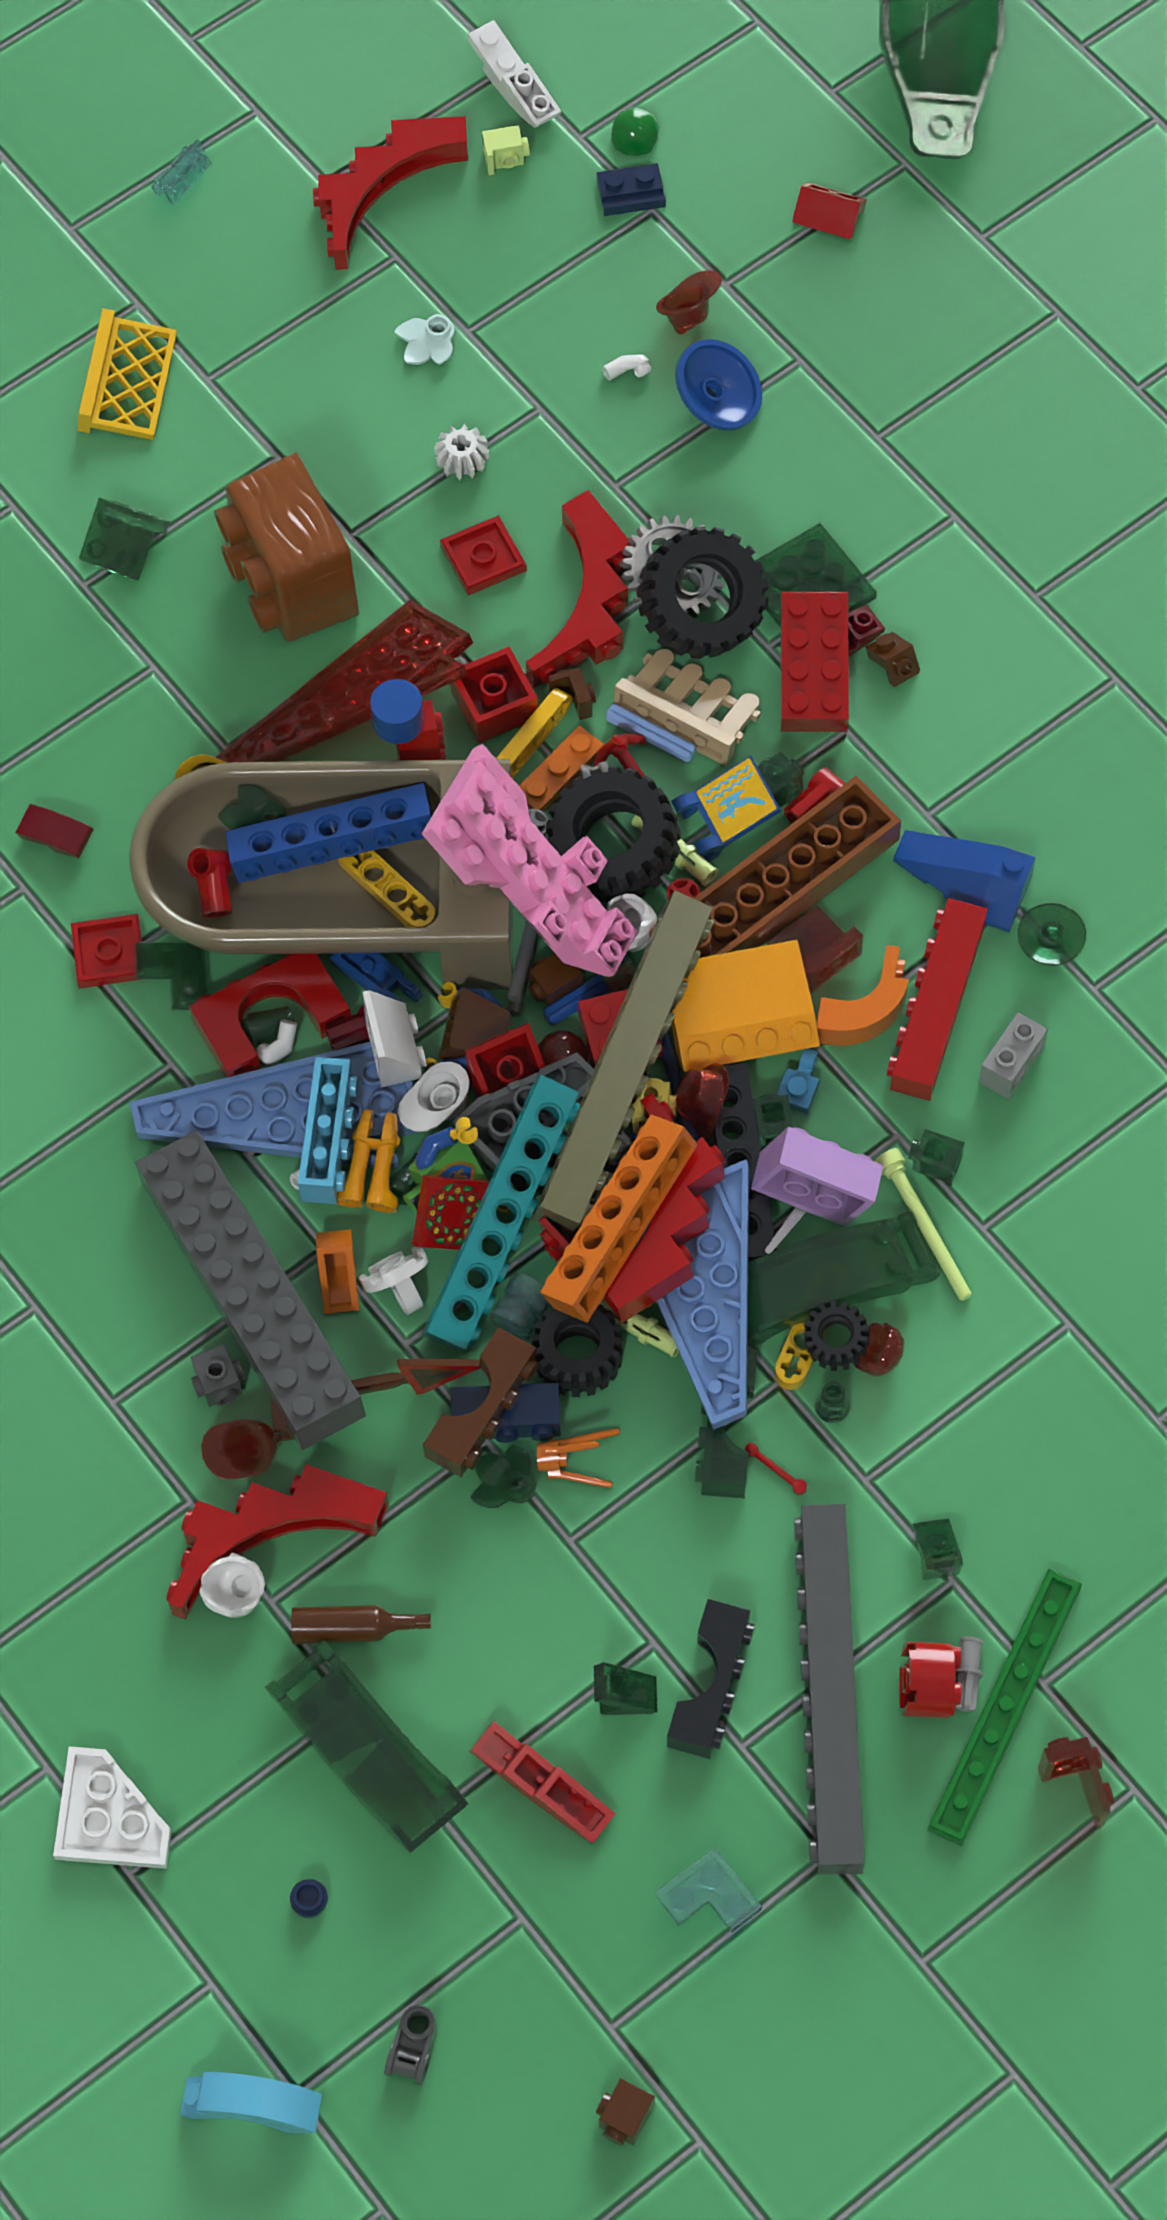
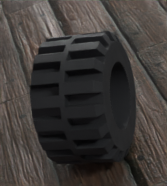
M599 1304L588 1323L554 1308L552 1313L546 1310L542 1314V1322H536L534 1327L535 1334L532 1335V1346L536 1347V1361L539 1363L537 1373L540 1378L544 1377L545 1383H559V1394L565 1395L566 1391H571L572 1397H580V1392L586 1391L587 1396L595 1394L596 1387H599L601 1390L607 1388L608 1379L614 1381L618 1375L617 1368H621L622 1364L621 1329L619 1324H615V1317L611 1312L605 1314L603 1305ZM572 1336L588 1337L598 1345L596 1352L583 1360L565 1358L557 1351L559 1344Z

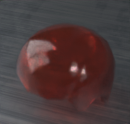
M557 1030L549 1033L538 1044L546 1066L575 1053H578L588 1063L589 1053L586 1045L579 1036L568 1030Z
M872 1323L868 1327L870 1343L867 1346V1353L865 1357L860 1356V1363L856 1366L853 1363V1366L869 1375L882 1376L891 1372L900 1363L904 1353L905 1341L899 1329L890 1324Z

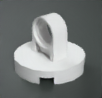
M417 1246L412 1247L413 1254L404 1257L402 1251L394 1253L369 1267L368 1270L371 1274L369 1277L366 1274H361L359 1277L365 1291L368 1293L391 1287L406 1315L424 1307L411 1276L424 1268L429 1260L423 1248Z

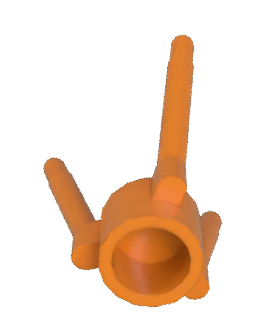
M613 1428L561 1440L538 1442V1471H548V1479L562 1478L611 1488L613 1486L611 1481L563 1471L561 1467L568 1466V1452L598 1448L600 1444L594 1440L620 1434V1429Z

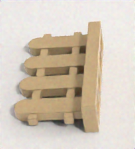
M660 649L654 655L647 653L643 658L645 666L636 677L629 675L627 679L621 678L616 684L613 703H617L695 744L697 752L727 767L733 759L735 744H740L743 740L744 734L741 731L750 720L757 722L761 716V712L758 711L759 698L752 693H745L738 700L730 696L731 684L723 678L715 679L708 685L701 681L702 668L697 664H687L682 670L674 667V654L668 649ZM666 675L674 680L663 692L657 689L656 686ZM695 690L702 695L692 707L684 702ZM724 705L731 710L720 722L713 718V716Z

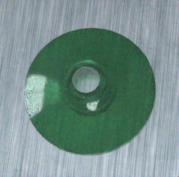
M1045 903L1031 908L1024 914L1018 926L1017 936L1021 949L1029 958L1043 965L1057 966L1074 960L1081 953L1086 942V928L1081 917L1071 908L1057 903ZM1053 937L1057 942H1048L1045 938Z

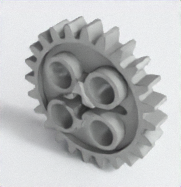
M663 515L659 525L652 518L647 523L648 529L640 525L636 530L638 536H630L628 542L631 546H625L622 551L629 558H625L620 562L621 567L628 569L621 575L622 580H630L631 582L627 586L628 592L635 591L637 594V587L642 582L639 578L641 570L645 567V563H648L647 559L653 553L651 545L661 546L677 533L684 530L688 532L693 530L692 518H689L685 525L681 524L679 515L675 516L672 523H669L667 516ZM693 563L684 567L676 577L675 593L677 600L687 614L688 611L693 618L698 616L699 608L703 611L708 610L710 607L709 601L715 602L719 597L715 590H721L725 585L719 580V578L723 577L715 569L704 564ZM693 569H700L701 574H699L697 571H694ZM681 581H691L695 586V592L686 591ZM636 595L632 602L634 604L641 601L642 599L638 598Z

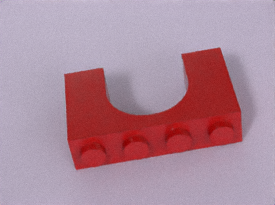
M287 954L285 958L273 964H265L259 967L254 974L244 979L231 981L224 989L212 995L201 996L194 1004L189 1006L194 1025L226 1078L261 1069L258 1054L241 1027L247 1011L259 1001L272 997H282L296 1002L304 1009L322 1039L327 1037L326 1025L351 1016L349 1006L317 954Z

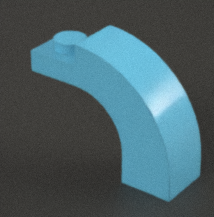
M203 2072V2076L187 2077L180 2115L189 2119L223 2118L249 2121L286 2133H316L322 2094L298 2085L263 2077L224 2072Z

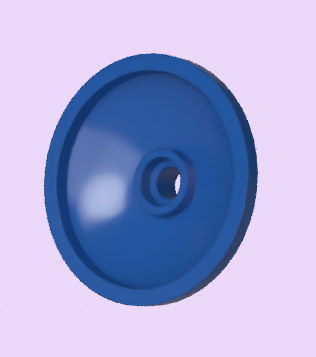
M704 339L691 344L680 355L675 370L677 389L685 406L697 419L715 429L730 431L744 427L755 418L762 402V387L755 368L742 352L726 342Z

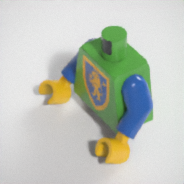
M461 1117L457 1120L455 1129L452 1127L446 1128L423 1140L415 1161L409 1167V1173L417 1186L403 1196L406 1204L413 1212L417 1213L423 1175L488 1181L468 1145L474 1143L478 1138L476 1127L464 1131L471 1127L469 1118ZM506 1206L497 1207V1210L500 1212L510 1211Z

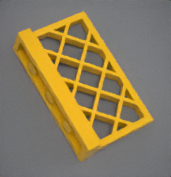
M102 308L79 409L77 431L90 434L91 428L154 440L177 330L115 317L114 310ZM119 329L131 331L137 338L124 344L118 336ZM154 337L168 339V344L156 351L148 340ZM142 344L150 354L137 361L130 350ZM124 354L131 364L118 370L113 364L112 359ZM155 360L162 371L150 377L143 366ZM137 370L144 381L131 387L124 376ZM118 380L125 391L113 397L106 389V386ZM150 387L155 393L156 398L144 403L137 392ZM131 396L138 407L125 413L118 403ZM111 406L120 416L113 421L99 419L100 412ZM144 413L150 421L149 429L135 426L131 419Z

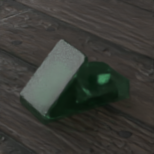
M949 1518L913 1523L914 1537L921 1556L923 1580L958 1575L963 1566V1559Z
M606 1662L593 1666L594 1700L600 1703L601 1714L631 1715L658 1712L656 1676Z

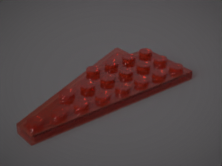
M409 600L217 755L216 758L227 763L279 762L371 720V696L374 690L383 682L393 679L408 681L417 687L422 697L462 679L468 673L464 664L455 660V658L473 644L471 636L468 632L414 601Z

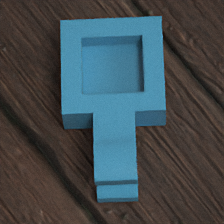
M810 1048L804 1049L797 1071L790 1068L786 1069L775 1096V1103L808 1114L820 1084V1079L812 1076L818 1062V1051Z

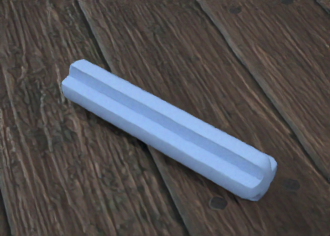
M613 703L606 713V720L631 734L644 736L646 742L684 762H690L696 753L695 744L617 703Z

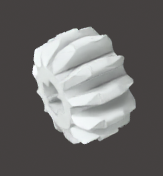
M465 423L460 430H456L451 425L449 434L441 432L439 442L434 447L435 455L437 456L436 464L439 468L444 469L447 477L456 473L459 481L465 474L473 479L475 471L483 472L485 462H488L489 449L487 448V439L485 436H480L477 427L468 431Z

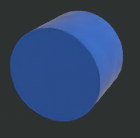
M393 679L383 682L374 690L370 705L373 727L377 735L381 739L394 744L406 743L416 738L424 725L422 697L417 687L408 681Z

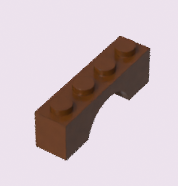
M500 1327L497 1328L480 1355L481 1370L487 1376L491 1385L486 1400L476 1410L460 1416L441 1415L423 1443L425 1458L461 1478L467 1468L470 1470L475 1468L482 1455L480 1448L486 1439L492 1440L501 1425L499 1418L505 1409L510 1411L514 1407L520 1395V1392L517 1391L524 1380L530 1381L539 1364L536 1361V1347Z

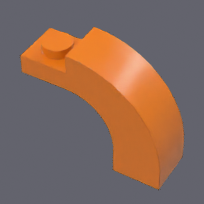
M886 945L881 979L877 987L869 995L852 1001L821 997L817 1019L820 1044L848 1046L863 1043L877 1037L895 1022L904 1007L909 979L903 978L905 961L899 960L900 947Z

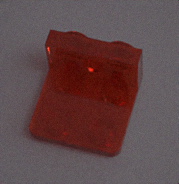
M1062 1737L1047 1744L1048 1747L1043 1750L1038 1765L1042 1782L1078 1773L1096 1828L1104 1826L1108 1814H1110V1805L1114 1804V1798L1109 1783H1102L1098 1770L1102 1769V1761L1097 1747L1090 1746L1088 1737L1070 1741L1069 1737Z

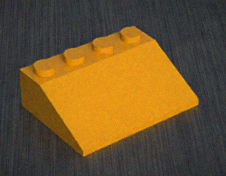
M797 939L699 958L694 970L690 971L688 978H683V981L688 982L681 1001L677 1002L674 1010L670 1009V1012L675 1014L671 1024L678 1063L683 1072L820 1046L814 1008Z

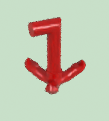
M630 733L614 735L599 749L593 767L597 766L599 762L606 761L608 756L612 754L618 759L625 771L630 768L638 771L641 777L645 776L629 753L627 746L646 745V738L642 735Z

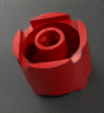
M905 1641L901 1657H908L907 1664H904V1667L899 1669L900 1708H905L902 1716L949 1718L954 1716L955 1705H960L962 1697L961 1683L955 1682V1669H959L961 1664L960 1647L952 1646L951 1643Z

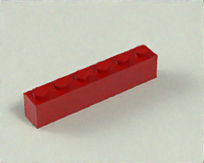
M948 898L945 909H938L933 929L938 930L935 939H928L924 958L929 960L926 968H919L915 981V987L919 988L916 998L910 997L905 1016L910 1017L907 1027H900L896 1046L901 1048L898 1057L891 1056L886 1076L892 1077L890 1090L931 1101L986 925L988 908Z

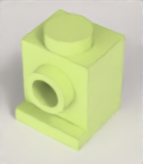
M519 125L482 131L483 153L488 175H495L494 169L524 165V157L530 156L527 137L521 138Z

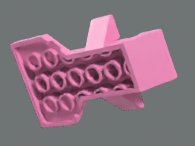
M483 744L473 748L421 834L465 885L489 884L490 887L500 888L563 963L606 977L614 976L638 931L617 907L607 911L586 887L598 880L608 860L588 836L580 839L566 853L560 856L558 851L553 848L530 820L526 795L518 784L509 776Z

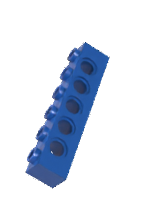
M420 783L225 831L230 864L238 883L254 881L261 877L287 873L306 866L319 865L347 856L352 857L360 853L424 839L425 837L421 833L433 815L425 784Z

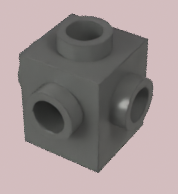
M224 1344L191 1357L196 1376L191 1377L192 1384L198 1398L205 1396L209 1407L216 1404L218 1406L227 1405L233 1402L237 1396L243 1394L240 1381L245 1380L244 1373L238 1359L231 1362Z

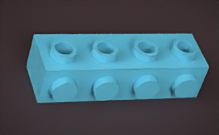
M315 1057L298 1178L302 1202L337 1204L338 1192H344L346 1172L341 1171L342 1161L349 1159L350 1139L345 1138L347 1128H353L354 1107H350L351 1097H357L359 1085L358 1076H353L350 1059Z

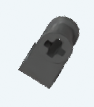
M414 2005L404 2011L395 2040L388 2053L384 2075L391 2076L395 2073L415 2079L416 2084H423L437 2034V2023L429 2008L423 2005ZM424 2017L429 2020V2027L424 2033L413 2034L409 2031V2025L414 2018Z

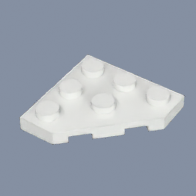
M69 1747L53 1853L54 1859L167 1869L172 1833L170 1827L156 1813L147 1799L120 1769L106 1749Z

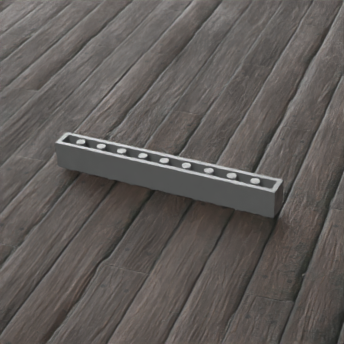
M845 1504L801 1505L800 1518H794L795 1540H802V1553H796V1575H803L804 1588H797L798 1610H805V1623H799V1644L807 1645V1658H801L800 1661L801 1681H808L809 1694H802L803 1717H810L811 1730H804L805 1753H812V1766L806 1767V1789H813L814 1803H807L808 1826H815L816 1840H809L810 1863H817L818 1875L862 1874L864 1869V1847Z

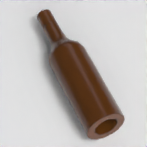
M379 1605L292 1607L291 1611L293 1644L376 1642L396 1630L431 1629V1614H394Z

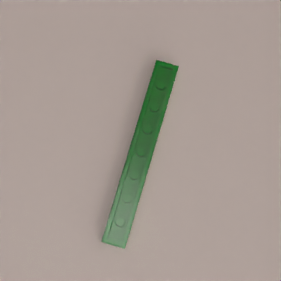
M1048 1569L927 1831L957 1845H963L1081 1590L1082 1583Z

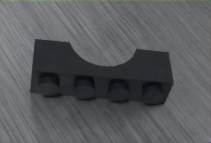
M707 1599L698 1630L697 1644L707 1651L713 1659L717 1670L716 1677L709 1689L702 1695L691 1700L677 1702L667 1734L668 1748L708 1759L711 1757L713 1748L720 1749L725 1733V1727L720 1726L723 1713L730 1715L735 1698V1693L730 1692L733 1679L740 1680L745 1664V1658L740 1657L743 1644L750 1646L754 1634L755 1624L750 1623V1610Z

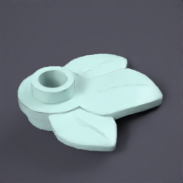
M436 314L427 320L413 318L402 323L395 330V334L399 338L409 342L404 353V360L407 364L420 365L431 358L436 364L441 365L452 355L453 345L451 340L455 333L454 325L444 315Z

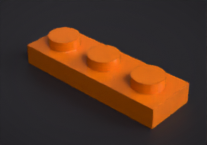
M578 726L519 785L526 795L528 809H538L544 812L559 797L558 794L563 788H568L573 783L572 780L580 776V766H590L595 761L599 749L604 744L581 726Z

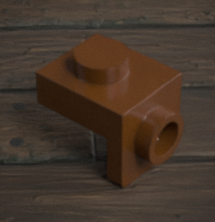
M893 631L889 634L881 635L875 642L865 647L868 658L886 670L889 683L894 687L920 672L913 645Z
M580 667L571 670L563 669L548 677L549 694L555 688H559L567 694L570 693L579 720L592 717V704L596 703V696L592 684L585 683Z

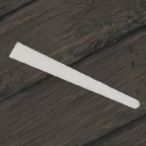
M795 1207L766 1247L765 1252L768 1254L772 1253L807 1211Z

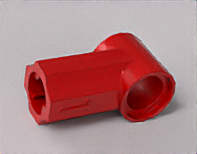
M828 767L819 770L810 780L807 789L784 808V815L790 825L843 786L845 782Z
M195 848L188 856L187 869L192 877L197 878L203 917L213 918L232 914L227 880L232 870L229 854L224 850Z

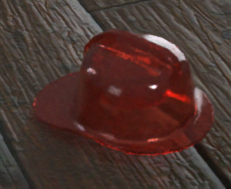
M706 270L687 277L668 295L658 301L656 305L657 312L667 315L670 324L678 334H684L696 325L703 323L709 315V298L721 286L722 278L720 273Z
M718 1063L711 1064L705 1069H690L683 1075L676 1090V1107L679 1113L695 1124L698 1139L703 1137L706 1142L714 1131L721 1106L728 1092V1071L723 1065Z
M240 1419L220 1423L211 1427L204 1435L201 1444L202 1457L206 1466L214 1475L220 1478L234 1480L255 1476L268 1469L277 1453V1443L282 1437L280 1434H274L270 1426L260 1420Z

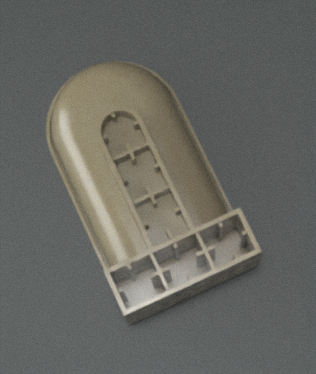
M497 759L511 777L510 759ZM466 760L231 762L210 765L187 773L162 789L145 808L134 829L129 858L131 877L137 896L148 914L160 926L176 937L200 949L221 954L440 952L443 984L445 982H452L457 990L461 987L486 990L509 989L512 980L513 903L500 888L490 887L489 884L465 885L426 838L374 851L434 906L436 919L427 927L407 928L352 878L339 865L337 859L238 883L232 869L227 878L232 914L213 918L203 917L197 878L192 877L187 869L188 856L195 848L224 850L229 854L225 831L420 783L425 784L434 814ZM358 855L354 856L360 865L362 861L359 860ZM371 868L366 872L365 877L368 880L376 881L383 876L384 872L379 868ZM395 889L389 893L388 898L392 902H400L405 899L407 893L402 889ZM413 904L411 905L410 909L414 913L415 921L419 918L425 921L427 919L426 913L419 915L414 910Z

